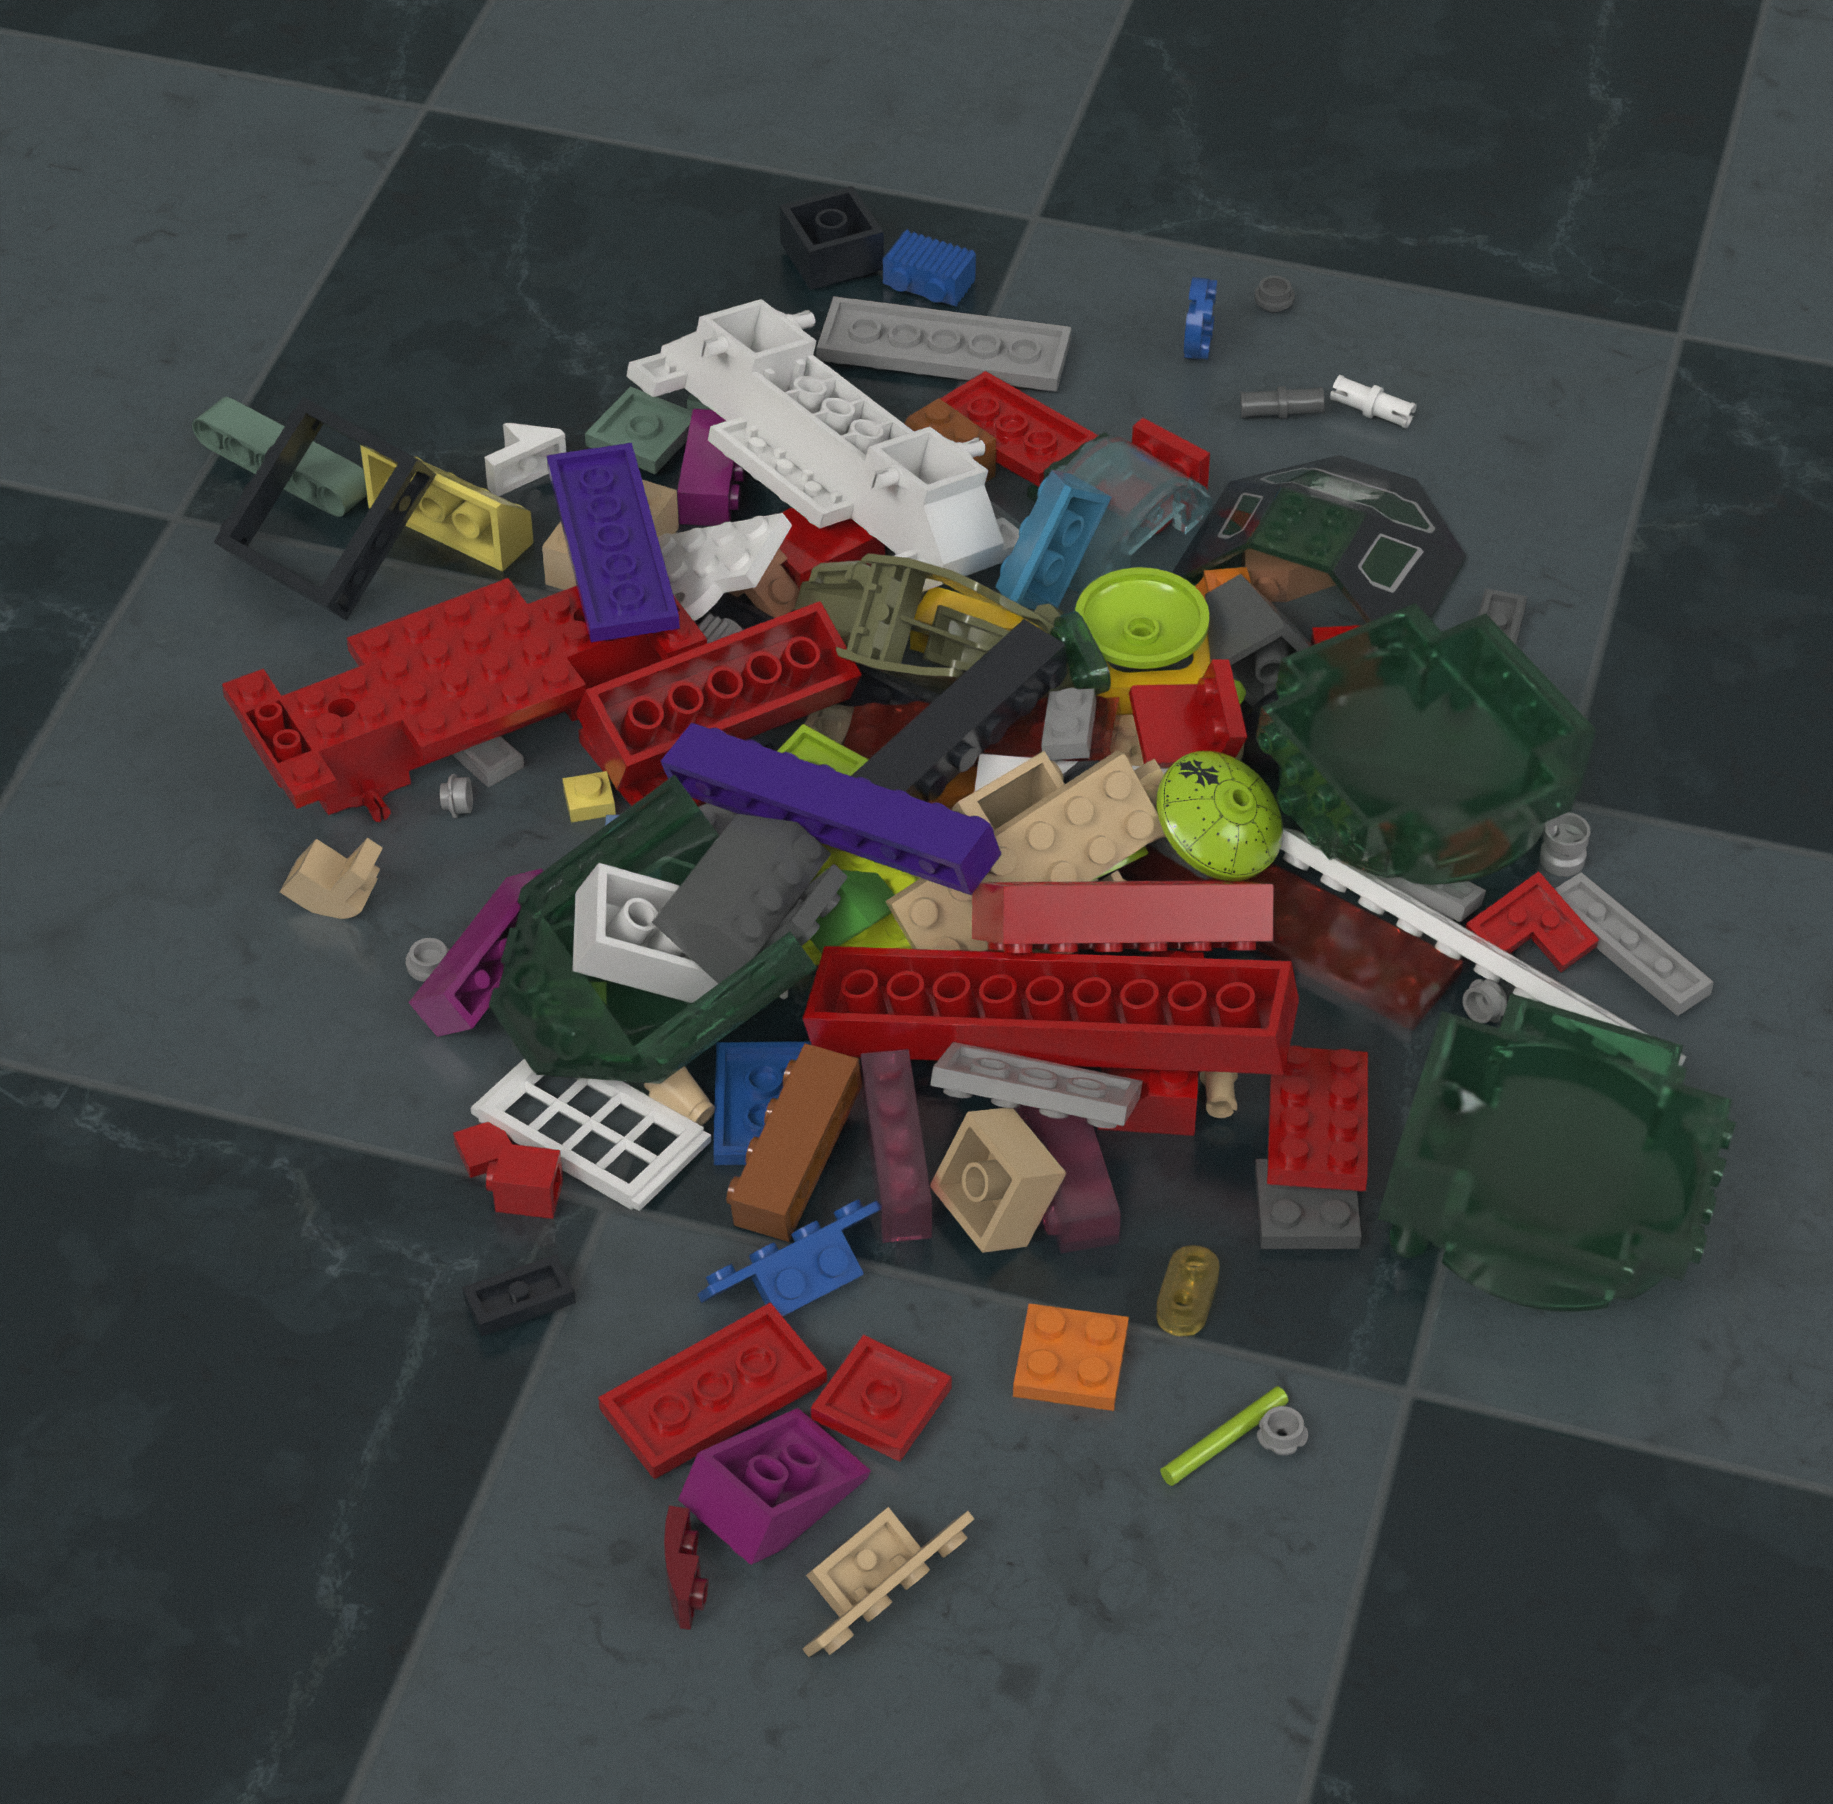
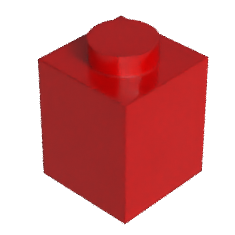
M502 1143L498 1161L489 1163L486 1175V1190L493 1192L495 1212L553 1219L564 1181L561 1151Z

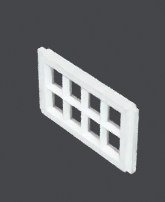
M525 1058L471 1107V1114L479 1118V1122H490L506 1132L510 1140L519 1145L560 1150L563 1171L630 1210L634 1208L640 1211L711 1142V1134L705 1132L704 1127L623 1081L575 1078L577 1081L557 1099L534 1086L544 1075H536ZM586 1085L610 1098L591 1118L567 1104ZM524 1093L549 1106L529 1126L505 1113ZM619 1104L643 1117L625 1137L600 1123ZM557 1112L582 1125L562 1145L538 1132ZM652 1123L677 1136L658 1156L634 1143ZM590 1131L615 1144L596 1164L571 1151ZM624 1150L649 1164L629 1184L604 1170Z

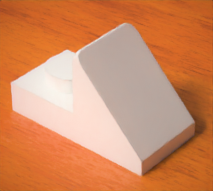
M515 423L503 424L505 448L484 457L488 489L493 494L501 496L549 474L546 455L566 452L565 433L561 429Z

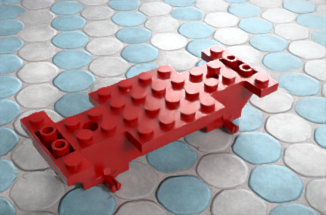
M509 578L347 637L348 651L359 666L352 670L282 696L264 668L222 684L224 698L241 722L246 737L277 785L284 789L296 809L319 801L327 815H331L346 808L366 806L373 820L381 822V816L385 821L391 814L390 808L382 798L393 790L411 784L409 771L564 711L572 721L578 720L576 712L586 689L707 644V638L674 596L679 614L680 629L591 642L577 586L527 604Z

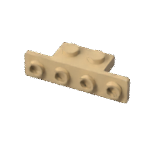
M887 1507L811 1570L806 1576L839 1618L802 1648L807 1656H812L822 1648H824L828 1655H831L854 1636L848 1626L862 1615L869 1622L892 1603L887 1593L900 1583L907 1590L927 1574L930 1569L925 1564V1561L938 1551L944 1558L967 1539L962 1529L974 1520L970 1512L967 1511L959 1516L923 1547H920L890 1508Z

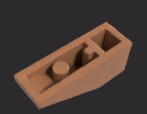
M1250 535L1246 543L1243 544L1241 567H1247L1251 584L1270 602H1288L1341 584L1342 582L1333 570L1354 536ZM1372 550L1361 566L1366 574H1370Z

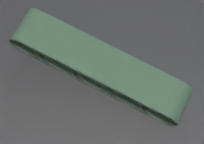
M229 397L221 398L192 422L193 432L202 445L256 474L264 461L267 450L274 445L285 427ZM314 441L284 490L336 517H342L367 496L364 470L357 464Z

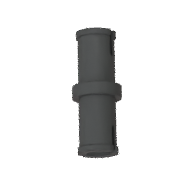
M1277 386L1275 391L1240 392L1241 418L1278 415L1279 419H1287V414L1324 413L1323 387L1286 390V386Z

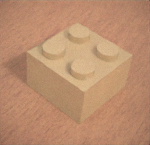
M998 1108L967 1112L930 1187L981 1252L984 1253L1027 1247L1062 1183L1066 1172L1014 1108Z

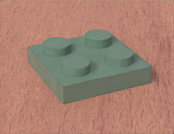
M630 386L585 433V443L589 448L632 443L638 467L656 474L687 441L692 411L661 398L652 397Z

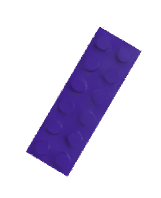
M632 443L546 455L548 472L590 641L597 642L680 629L679 614Z

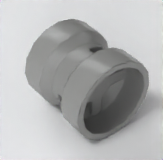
M1561 812L1547 819L1543 832L1544 842L1540 851V863L1546 871L1563 877L1576 875L1582 871L1587 856L1586 847L1591 833L1590 826L1584 818L1574 813Z

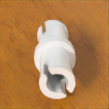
M1339 375L1334 382L1333 388L1336 391L1332 390L1330 394V400L1363 411V416L1373 418V416H1377L1398 424L1405 429L1409 427L1414 417L1410 413H1415L1416 411L1415 403L1386 394L1384 389L1377 385L1370 388L1347 379L1342 375Z

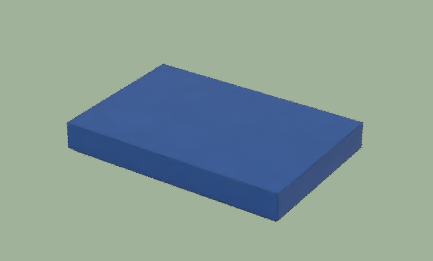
M811 1042L716 1043L714 1165H746L745 1159L749 1143L754 1136L760 1137L765 1126L764 1118L767 1106L772 1098L778 1099L784 1087L783 1077L791 1059L797 1060L804 1043L811 1045Z

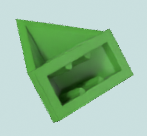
M841 870L848 876L836 892L841 897V900L825 917L821 918L818 916L815 921L820 925V928L810 938L821 954L823 953L824 946H840L891 914L885 901L895 894L878 873Z

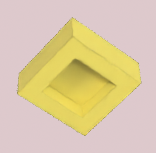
M607 771L562 778L571 823L606 817V815H616L615 802Z

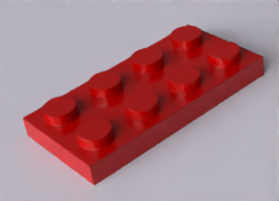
M987 371L940 398L996 438L997 463L1038 487L1049 476L1051 470L1066 472L1101 450L1099 435Z
M1297 1045L1290 1046L1284 1075L1270 1074L1267 1184L1366 1191L1368 1177V1052L1352 1051L1349 1049L1332 1050L1304 1048Z
M770 1302L599 1396V1409L655 1480L694 1458L698 1452L726 1440L827 1383V1370Z

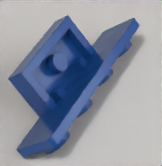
M860 1199L834 1212L837 1221L821 1228L818 1221H814L792 1233L794 1243L779 1250L776 1243L773 1242L750 1254L751 1265L736 1272L733 1265L730 1264L706 1277L709 1286L697 1295L701 1303L752 1278L765 1305L771 1302L781 1316L784 1317L864 1275L842 1231L868 1219L882 1208L878 1200L863 1207Z

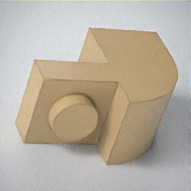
M367 838L348 858H345L318 839H315L296 860L280 893L312 913L338 919L354 917L362 911L378 880L376 877L380 868L374 864L383 848Z

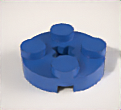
M1192 277L1189 300L1192 301H1190L1186 317L1184 358L1209 359L1210 343L1214 330L1215 316H1213V306L1216 302L1217 280Z

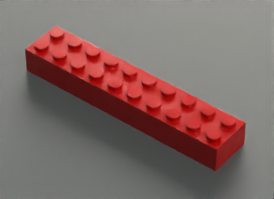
M824 946L803 1021L811 1045L851 1057L938 1061L953 1042L1068 1066L1284 1075L1299 996L1291 961Z

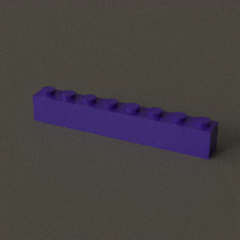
M691 722L660 761L669 782L671 783L678 778L689 795L694 799L737 814L798 822L820 843L968 895L973 894L1002 855L991 824L979 816L974 815L970 817L952 811L943 804L936 802L931 804L911 797L902 790L893 791L875 785L866 778L848 776L835 771L828 765H816L801 760L792 753H780L763 747L754 740L745 741L727 735L718 728L713 727L709 729Z

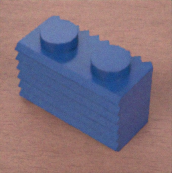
M908 229L902 233L883 258V284L891 286L896 291H907L926 297L932 302H942L957 307L958 302L961 301L962 297L964 298V294L967 293L968 288H971L972 283L974 284L976 253L973 250L968 251L965 247L961 249L958 245L954 247L951 243L939 242L936 238L932 240L929 236L925 238L922 234L918 236L915 232L910 233Z

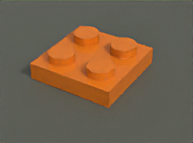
M1029 1303L1013 1383V1397L1114 1411L1129 1317Z

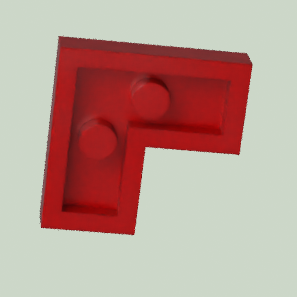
M1539 871L1466 923L1465 927L1509 954L1529 939H1532L1560 973L1595 949L1599 942L1595 934Z

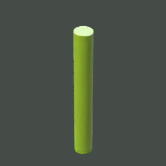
M1278 1386L1274 1387L1161 1468L1160 1472L1165 1482L1170 1486H1174L1256 1427L1270 1409L1288 1404L1289 1399L1285 1391Z

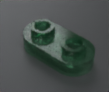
M1076 611L1057 616L1054 620V627L1050 630V635L1065 644L1066 661L1070 668V678L1074 687L1078 690L1094 688L1095 696L1109 691L1111 677L1107 663L1083 617Z

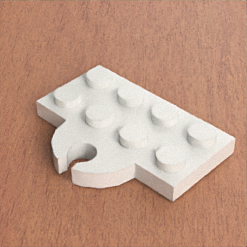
M783 513L769 516H756L743 521L725 522L721 525L706 528H694L690 531L675 534L666 533L659 536L658 541L673 595L692 620L695 621L708 612L724 593L755 588L792 527V524Z

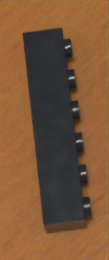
M1023 619L851 777H863L875 785L893 791L902 790L911 797L925 802L937 799L949 782L960 772L967 771L988 746L999 742L1006 733V730L1021 716L1028 715L1040 698L1050 689L1057 688L1063 682L1067 674L1065 644Z

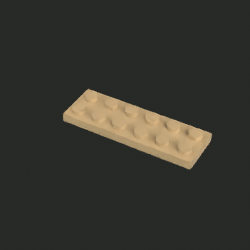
M1118 750L994 830V835L1002 855L982 882L1092 881L1162 835L1164 832L1158 814L1125 753ZM920 878L885 901L912 949L985 951L988 949L987 941L972 939V895Z

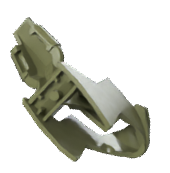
M867 554L861 561L820 563L812 569L809 581H804L801 584L794 611L821 601L847 647V650L836 647L839 657L907 680L936 694L941 695L1010 631L942 605L937 607L932 626L914 620L926 578L940 581L966 596L1014 613L1041 627L1048 634L1065 644L1067 661L1065 679L1057 688L1050 689L1040 698L1033 710L1028 715L1021 716L1020 720L1032 722L1045 716L1049 692L1061 691L1066 688H1076L1079 690L1088 674V652L1077 634L1075 625L1063 611L1052 604L1037 605L1035 611H1032L990 588L949 569L906 557ZM911 630L929 636L922 660L945 668L901 664Z

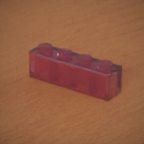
M909 1049L860 1054L861 1093L876 1200H878L881 1206L878 1214L882 1242L932 1238V1199Z
M1020 1104V1107L1014 1108L1066 1172L1062 1183L1043 1216L1046 1233L1048 1236H1056L1060 1253L1119 1244L1120 1210L1093 1125L1087 1122L1088 1118L1068 1115L1066 1118H1052L1042 1115L1039 1112V1108Z

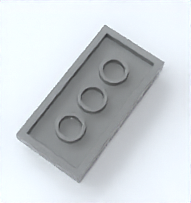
M953 1042L933 1066L931 1086L944 1088L943 1092L952 1097L970 1098L974 1094L991 1098V1102L994 1105L1004 1108H1018L1022 1104L1039 1108V1112L1042 1115L1052 1118H1066L1068 1115L1088 1118L1087 1122L1100 1128H1115L1117 1125L1124 1126L1140 1099L1143 1082Z

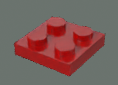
M863 1334L811 1406V1419L900 1462L952 1389V1376Z

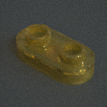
M1196 1245L1185 1246L1178 1249L1170 1259L1157 1299L1156 1319L1159 1326L1171 1335L1190 1336L1199 1332L1205 1325L1218 1284L1220 1268L1218 1258L1209 1249ZM1181 1302L1187 1306H1179L1176 1303Z

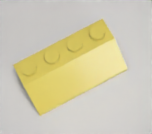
M360 445L368 506L370 509L397 465ZM415 457L437 475L405 526L502 572L534 543L531 511Z

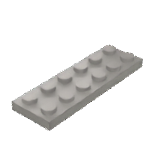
M834 296L816 349L817 358L820 361L949 377L958 380H971L987 371L1011 386L1057 392L1071 342V327Z

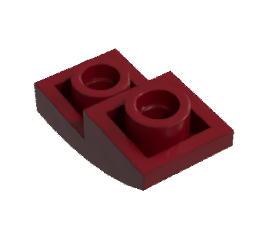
M669 1505L664 1535L669 1598L680 1629L691 1630L695 1610L703 1611L705 1608L709 1580L708 1578H701L700 1559L696 1555L699 1532L691 1530L690 1509Z

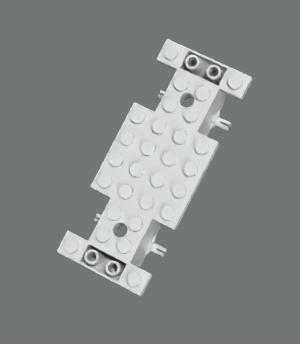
M762 299L701 316L699 317L696 332L663 345L659 354L629 362L626 377L642 388L645 393L656 397L685 388L698 398L702 404L708 406L725 419L726 422L710 426L708 441L819 529L851 518L863 527L868 534L877 538L895 552L896 555L894 556L915 559L952 570L963 576L1003 563L1005 558L1014 549L1019 538V529L1003 517L996 519L985 488L988 470L973 459L985 453L984 442L982 440L979 441L980 438H974L964 443H956L943 437L930 426L917 431L907 427L813 355L816 340L803 331V329L812 328L815 324V317L812 312L809 313V310L791 315L775 310ZM926 578L922 592L944 583Z

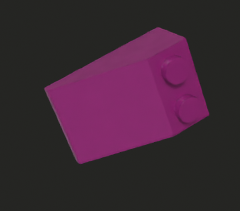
M796 1408L698 1452L678 1500L686 1508H689L700 1522L707 1525L725 1541L736 1554L752 1565L789 1546L868 1478L871 1470L804 1412Z

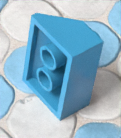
M1051 470L1049 476L1040 484L1037 493L1038 499L1030 515L1024 519L1019 528V538L1012 553L1003 561L1000 568V577L995 586L1003 596L1028 609L1035 610L1037 605L1052 604L1056 608L1059 607L1112 498L1078 477L1056 470Z

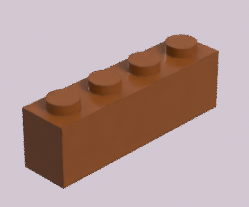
M804 1043L797 1060L791 1059L783 1077L784 1087L778 1099L772 1098L765 1112V1126L760 1137L754 1136L750 1141L746 1152V1166L741 1176L733 1177L726 1197L727 1204L731 1205L734 1226L787 1242L790 1241L791 1234L794 1233L862 1088L858 1058Z

